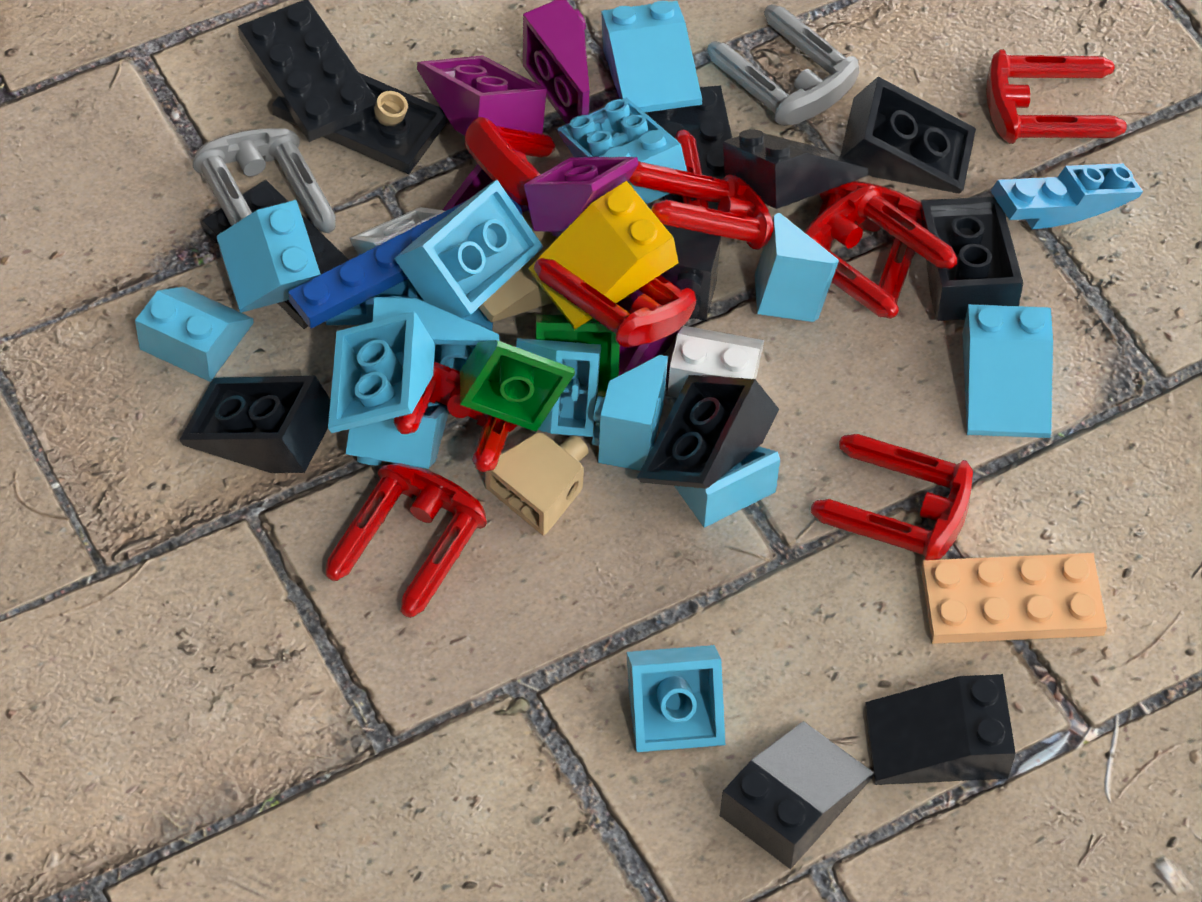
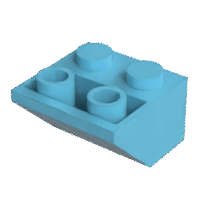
M517 338V348L575 368V375L538 430L550 434L593 437L595 428L593 416L598 394L601 345Z

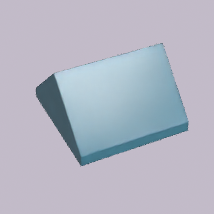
M777 213L773 217L774 229L771 239L763 247L754 274L757 314L814 322L819 319L839 260L781 213Z
M758 447L707 489L683 486L674 487L705 528L775 493L780 457L777 451Z

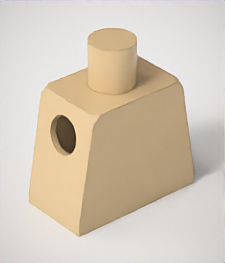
M536 433L500 455L496 468L485 472L486 489L544 536L583 488L584 467L579 461L588 455V447L578 436L571 435L558 445L546 434Z

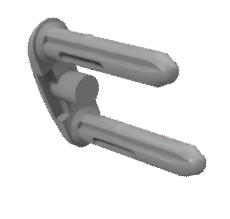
M772 4L768 5L764 11L767 23L830 74L822 80L810 69H805L795 79L794 87L797 91L788 95L729 45L714 41L707 48L711 61L775 113V121L783 126L798 124L830 108L853 87L859 74V63L856 57L849 56L846 58L784 7Z
M288 129L240 131L209 141L196 152L193 168L196 172L204 174L231 226L252 212L226 163L238 161L246 176H255L265 169L266 162L278 160L287 180L293 187L313 225L324 233H330L336 227V215L298 149L300 139L295 132Z

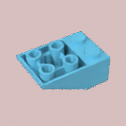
M627 97L613 100L607 103L604 108L588 115L577 116L570 123L557 128L558 134L573 157H637L640 162L687 171L681 143ZM628 181L646 204L670 194L634 186Z

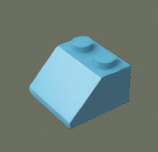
M297 200L256 210L216 236L240 313L289 300L288 291L321 275Z
M183 286L157 291L135 319L140 350L209 382L212 381L254 323L253 318Z
M658 355L610 380L606 396L597 397L593 421H596L592 445L599 446L598 463L641 470L655 443L664 407L668 356Z
M429 402L419 428L415 433L408 435L401 434L396 430L394 418L349 429L346 454L357 456V462L366 465H381L382 461L429 469L437 459L449 414L448 408L442 403L435 402L434 404Z
M715 645L626 652L628 690L636 752L726 745L722 662Z

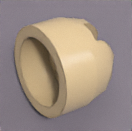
M385 91L378 96L374 107L375 117L385 126H395L404 119L408 103L400 93Z

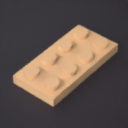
M1094 553L923 560L921 572L932 644L1105 635L1107 624Z

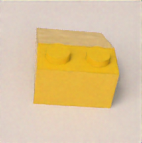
M625 181L592 202L538 258L555 260L614 303L624 299L679 263L674 237L628 181ZM536 261L529 267L532 276L574 329H577L593 318L543 283L534 270Z

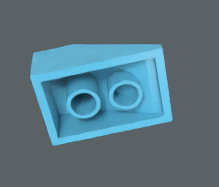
M657 1L648 5L619 6L615 9L601 11L603 52L619 99L627 97L644 113L702 105V95L686 23L678 1Z
M495 180L421 234L394 259L424 302L463 318L471 315L532 259L543 248V245L499 181Z
M400 296L374 297L373 322L415 311L435 343L434 362L455 370H461L478 342L499 341L498 333L417 298H403Z
M968 304L962 332L967 435L1050 438L1052 429L1053 376L1051 308Z
M415 311L336 332L328 429L331 433L412 414L433 376L435 343Z

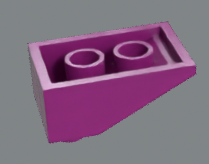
M554 0L523 14V67L536 84L547 89L546 98L563 121L568 124L577 116L589 114L590 89L585 42L586 23L582 13L578 9H573L567 0Z
M484 55L417 62L419 74L453 128L459 133L466 135L470 123L478 117H483L491 120L496 126L543 134L546 88Z

